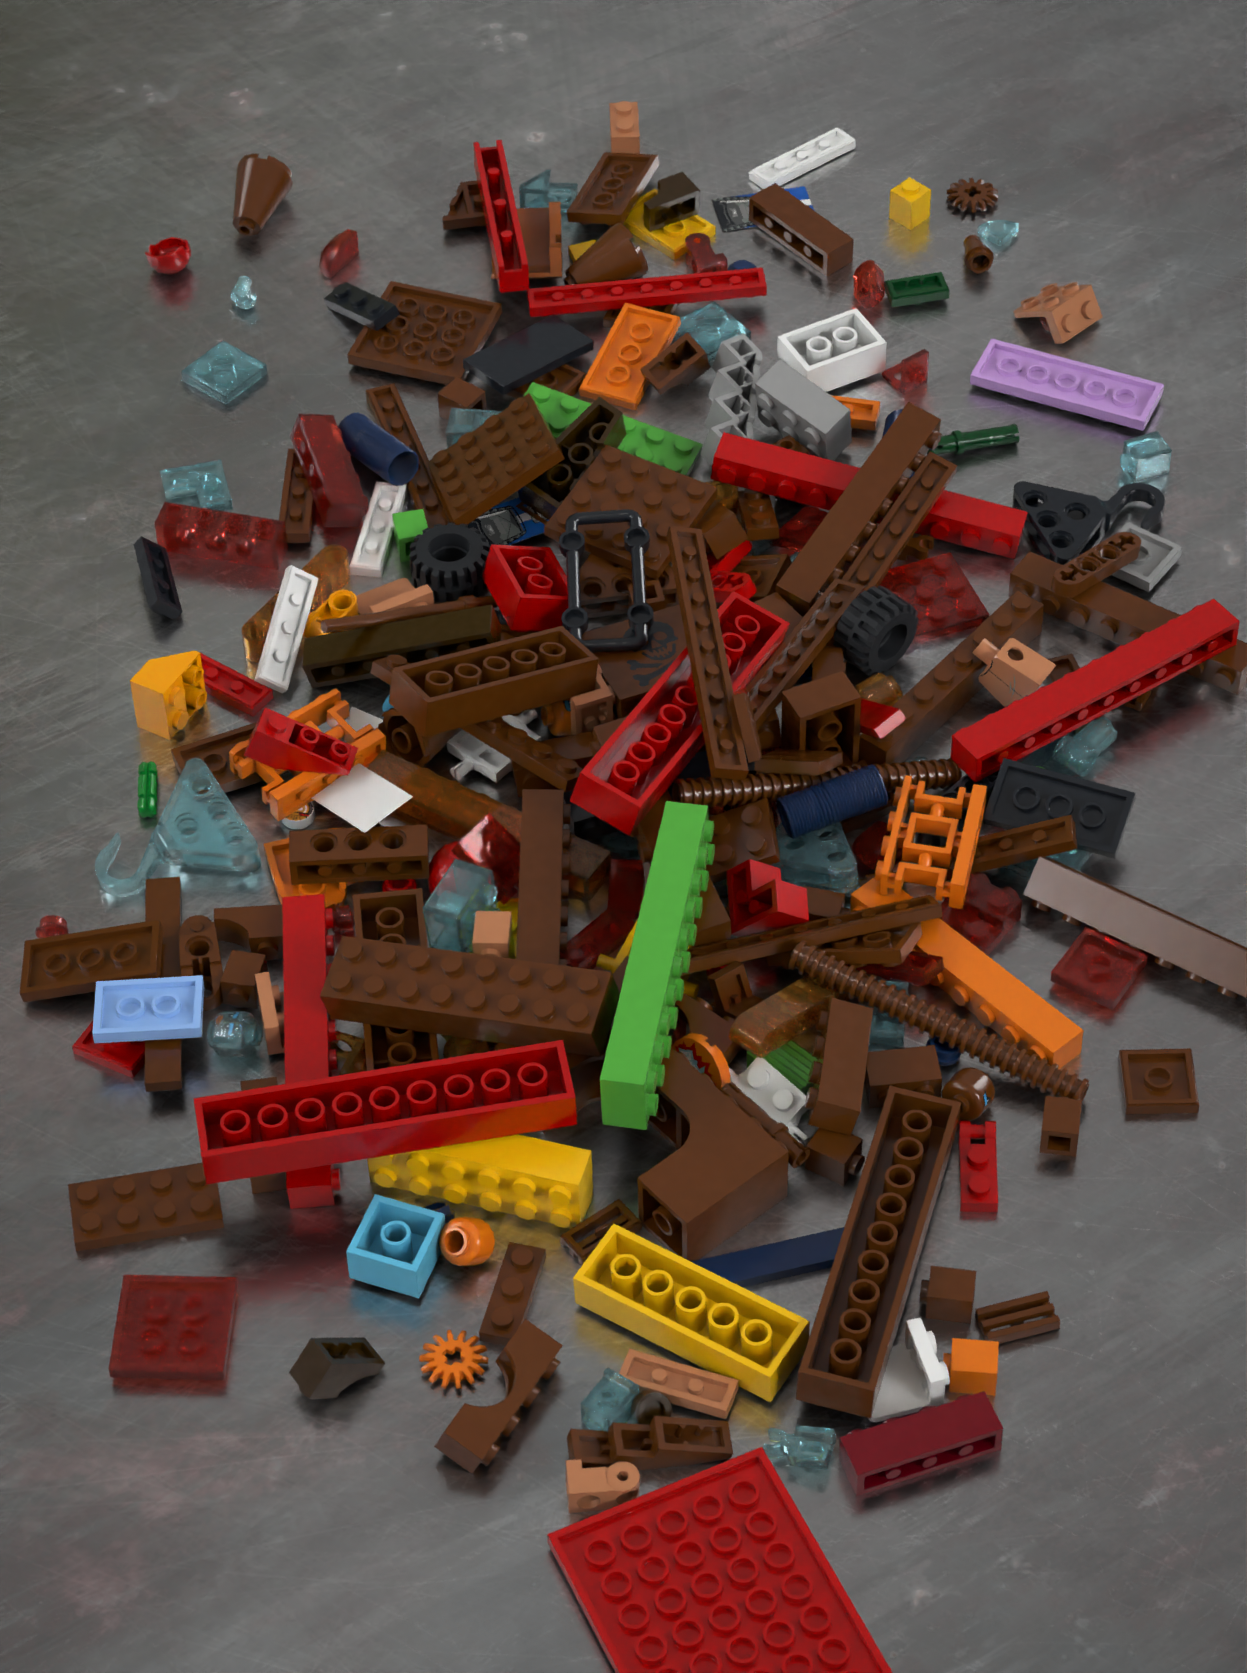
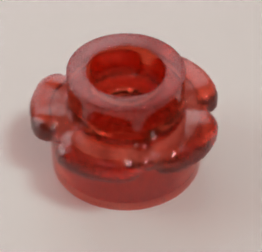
M337 903L335 905L336 911H333V932L340 931L341 936H345V933L355 932L350 904L340 906Z
M45 916L40 920L35 934L38 938L69 934L68 923L60 916Z

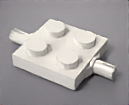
M534 708L525 710L518 716H502L503 720L508 724L526 731L528 736L536 741H541V737L526 726L538 716ZM461 730L447 742V751L462 760L450 769L451 775L457 780L462 779L469 771L475 770L497 783L512 771L511 760L464 730Z
M760 1055L739 1075L729 1068L730 1082L736 1084L744 1094L750 1097L771 1118L778 1123H784L789 1128V1133L798 1142L804 1145L797 1138L800 1137L808 1144L811 1138L797 1127L801 1116L808 1110L804 1108L806 1095Z

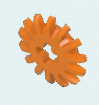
M447 1330L448 1341H444L442 1337L436 1334L433 1336V1340L437 1345L424 1344L423 1349L431 1353L420 1355L419 1362H429L421 1368L423 1374L430 1371L433 1372L428 1380L432 1384L440 1378L442 1380L441 1388L446 1389L449 1382H455L456 1389L462 1388L461 1381L467 1380L470 1385L475 1383L472 1376L474 1372L481 1376L485 1373V1370L478 1364H488V1357L479 1355L486 1352L487 1348L485 1345L474 1346L479 1341L477 1336H473L465 1342L467 1332L462 1330L457 1340H454L452 1331ZM456 1351L461 1352V1363L455 1361L452 1365L447 1364V1357L444 1355H453Z

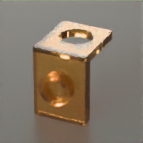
M336 1030V1039L347 1043L352 1051H345L339 1048L335 1041L330 1042L331 1049L337 1050V1056L346 1059L339 1075L367 1071L364 1039Z

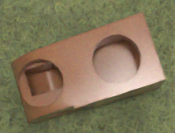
M581 1459L566 1460V1489L569 1513L608 1510L639 1497L640 1474L633 1464L621 1461L607 1468H582Z

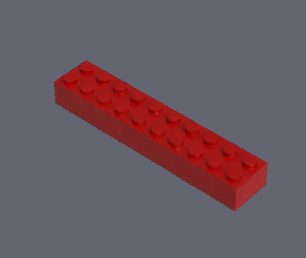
M733 591L718 608L717 612L734 693L736 690L745 689L782 644L790 623ZM687 646L583 768L570 798V802L629 836L705 743Z
M563 1040L193 1098L206 1185L577 1125L576 1096Z

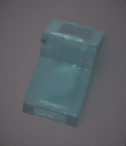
M551 169L540 173L519 186L520 208L549 207V202H561V213H567V210L578 195V183H552Z

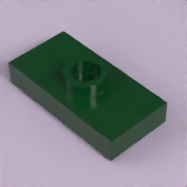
M942 272L884 281V290L892 308L949 299L950 290Z

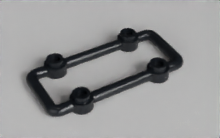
M634 510L574 513L566 520L565 532L559 538L560 552L566 558L568 609L562 614V626L592 653L640 649L647 643L648 630L654 623L653 609L646 602L644 553L649 549L650 536L647 529L643 528L640 514ZM629 522L630 528L624 533V546L631 554L633 605L628 609L627 617L629 626L635 631V637L582 640V635L588 629L589 623L587 612L581 608L579 558L585 552L586 547L585 538L578 531V525Z

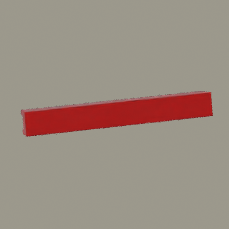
M496 140V147L480 148L479 142H473L474 167L499 291L504 293L530 290L528 260L502 140Z

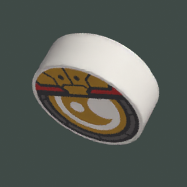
M310 802L282 819V823L291 829L308 827L315 819L313 803Z

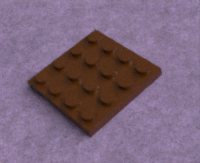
M390 281L381 298L395 304L400 315L378 331L364 325L347 354L348 364L446 385L456 377L465 381L469 372L463 368V359L482 350L502 314V304Z
M528 393L524 397L515 399L508 408L499 414L487 418L484 424L474 431L462 435L458 442L446 450L437 452L428 462L454 522L457 525L461 523L468 525L564 460L565 457L536 401Z
M605 445L546 523L544 533L548 537L559 540L560 536L565 532L566 520L574 513L634 510L640 514L643 528L647 529L650 536L649 549L644 553L645 575L658 579L671 561L666 536L669 527L695 528L717 498V487ZM629 522L578 525V531L585 538L586 552L632 569L631 554L624 546V533L630 528Z

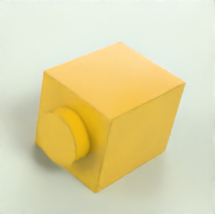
M910 177L890 190L889 218L909 230L921 224L930 217L931 189Z

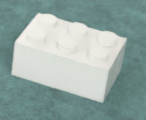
M855 308L777 336V361L781 359L822 390L828 392L885 371L887 342L859 310Z

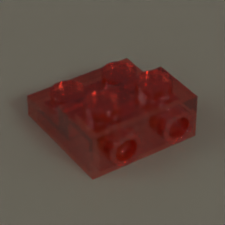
M488 813L451 851L475 874L468 883L492 907L499 901L505 905L518 892L521 843Z
M981 872L970 874L963 909L949 907V897H944V901L940 904L943 917L939 918L986 955L990 954L1021 919L1022 900L1019 898L1018 893L1010 887L1000 889L992 885L988 877Z

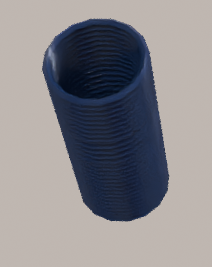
M352 413L340 422L336 431L338 445L394 486H401L408 483L415 476L419 467L418 455L389 432L361 413Z
M873 764L809 788L807 787L787 796H782L777 799V809L786 833L791 839H795L801 835L820 830L825 826L828 827V825L831 826L832 824L839 823V821L842 822L884 805L886 806L888 796L878 769Z

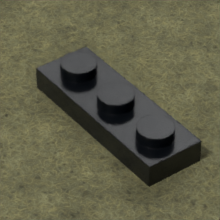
M347 282L336 286L332 293L324 298L329 309L376 331L400 315L395 304Z
M141 536L134 543V548L148 606L156 614H163L175 620L182 613V608L167 550L165 547Z

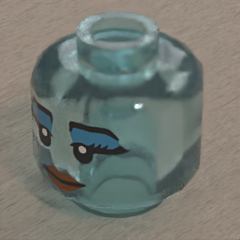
M222 1011L216 1015L214 1020L210 1021L207 1028L208 1044L221 1057L247 1058L254 1053L263 1039L262 1027L258 1025L256 1018L249 1012Z

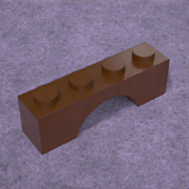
M626 956L613 973L619 992H621L629 956ZM683 993L682 1001L675 1002L674 1007L678 1008V1016L690 1028L689 1034L697 1033L707 1037L708 1039L705 1041L711 1046L715 1044L722 1051L729 1065L745 1044L741 1031L742 1027L731 1017L725 1015L721 1018L712 1012V1006L698 996L692 999Z
M525 1319L495 1361L505 1379V1399L495 1405L485 1407L464 1403L434 1447L471 1474L480 1462L488 1466L500 1449L494 1442L500 1434L508 1437L521 1418L515 1415L516 1411L521 1405L528 1409L541 1390L535 1384L540 1377L547 1381L560 1364V1361L554 1357L563 1345Z

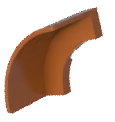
M549 202V207L516 208L528 260L529 279L562 278V243H556L562 242L561 202ZM492 256V275H491V280H497L496 271H495V266H494V261H493V256Z

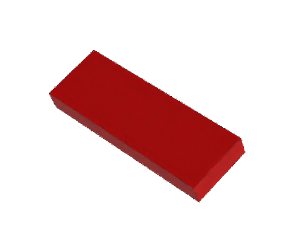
M200 653L207 694L252 717L274 698L272 689Z
M861 698L860 733L882 739L906 719L899 708Z

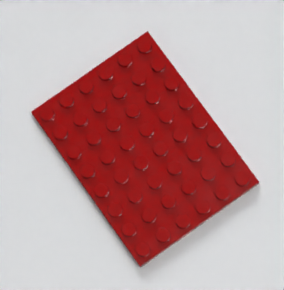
M762 1447L547 1534L548 1545L615 1673H893Z

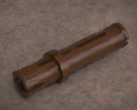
M733 1082L727 1083L721 1088L720 1091L725 1095L728 1094L733 1097L739 1108L749 1117H755L770 1136L781 1140L785 1144L789 1152L788 1163L793 1168L801 1166L807 1160L810 1150L789 1133V1128L784 1123H778Z

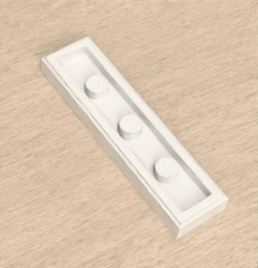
M837 127L750 170L749 180L762 189L774 183L781 186L855 149L856 140Z
M376 482L351 560L350 575L382 577L394 538L392 514L402 512L407 495L406 484L394 486L387 482Z
M292 565L285 569L254 681L282 694L289 687L319 579Z

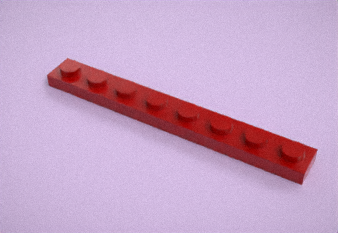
M763 267L530 288V290H527L530 317L622 309L625 303L647 307L767 296V285Z

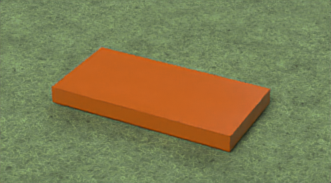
M625 303L580 385L579 395L593 400L601 397L609 404L636 411L650 384L642 375L640 369L670 346L681 325L680 317Z

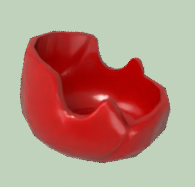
M170 237L159 241L156 245H149V253L145 252V255L154 270L160 274L171 275L180 272L187 266L191 257V247L187 240Z

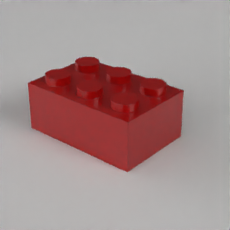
M491 544L482 578L509 628L524 633L562 626V614L568 609L567 576L551 548Z

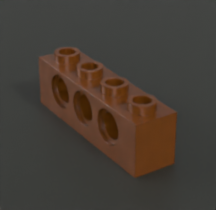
M427 825L372 827L365 833L358 828L289 831L291 883L296 885L430 878Z

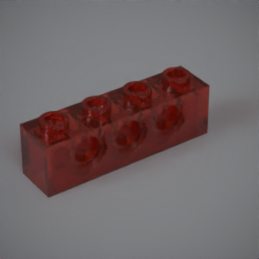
M164 502L154 523L157 544L165 547L167 552L279 570L288 550L285 521Z

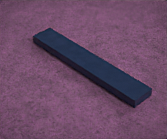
M844 1227L691 1262L741 1287L832 1268Z

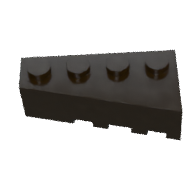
M598 397L555 439L565 459L519 489V499L549 520L604 446L608 445L616 449L619 447L626 436L623 413L601 397Z

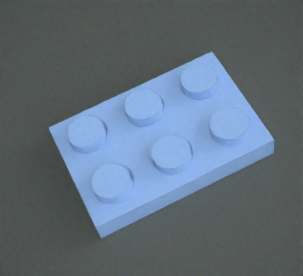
M203 975L96 981L92 1031L94 1044L202 1037Z

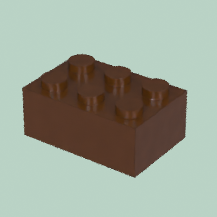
M843 671L782 691L781 749L842 752L843 764L838 766L841 768L859 761L861 696Z

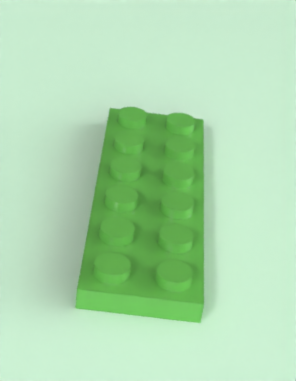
M534 382L531 383L525 395L530 393L536 401L555 439L591 405L589 402ZM623 415L626 436L617 449L689 476L700 456L703 444Z

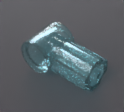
M1103 716L1099 719L1096 718L1074 737L1070 735L1062 737L1053 751L1052 758L1055 762L1080 777H1084L1093 768L1097 756L1116 740L1117 731L1114 729L1112 722Z

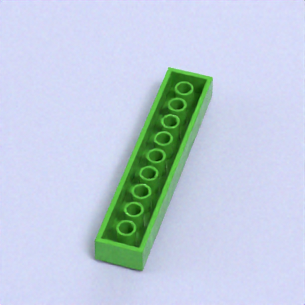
M666 801L600 1076L603 1125L647 1130L649 1117L656 1116L659 1096L655 1094L656 1086H663L665 1065L661 1064L663 1057L669 1058L672 1037L668 1036L669 1029H675L677 1025L678 1008L674 1006L676 1001H682L684 980L681 979L682 973H688L691 957L687 949L688 945L694 946L696 940L697 925L693 924L694 918L700 919L703 898L699 896L701 891H707L709 871L705 869L706 865H712L714 860L715 845L709 844L713 839L714 821L708 820V806L671 801Z

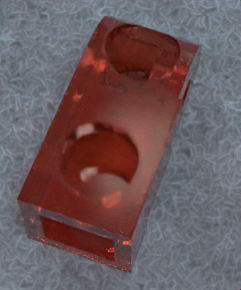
M693 233L686 237L685 246L687 252L685 261L692 274L728 271L726 256L724 253H714L711 248L710 238L707 235Z

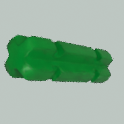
M152 761L148 763L142 762L138 770L140 775L138 777L139 800L137 809L138 815L141 818H153L157 813L156 780L158 771L157 765Z

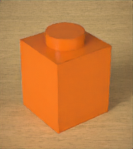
M952 1338L951 1353L943 1354V1361L947 1366L950 1377L949 1392L977 1394L985 1391L986 1395H995L999 1341Z

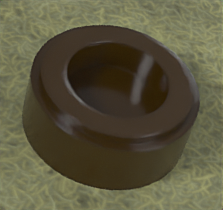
M648 1389L640 1392L631 1404V1416L636 1424L650 1425L654 1416L671 1417L672 1407L669 1399L656 1390Z

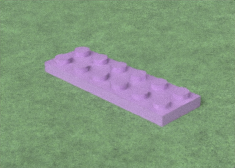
M992 338L970 375V384L1141 431H1144L1164 389V384Z

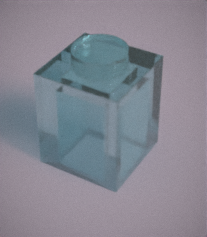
M1155 431L1124 440L1120 464L1123 471L1128 472L1134 482L1138 483L1169 474L1172 450L1159 432Z

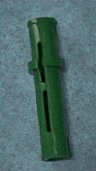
M1016 424L963 433L959 430L952 431L951 435L942 436L938 446L934 450L929 449L927 455L930 451L937 455L947 453L961 455L967 450L1011 443L1016 444L1019 442V436L1014 434L1019 433Z

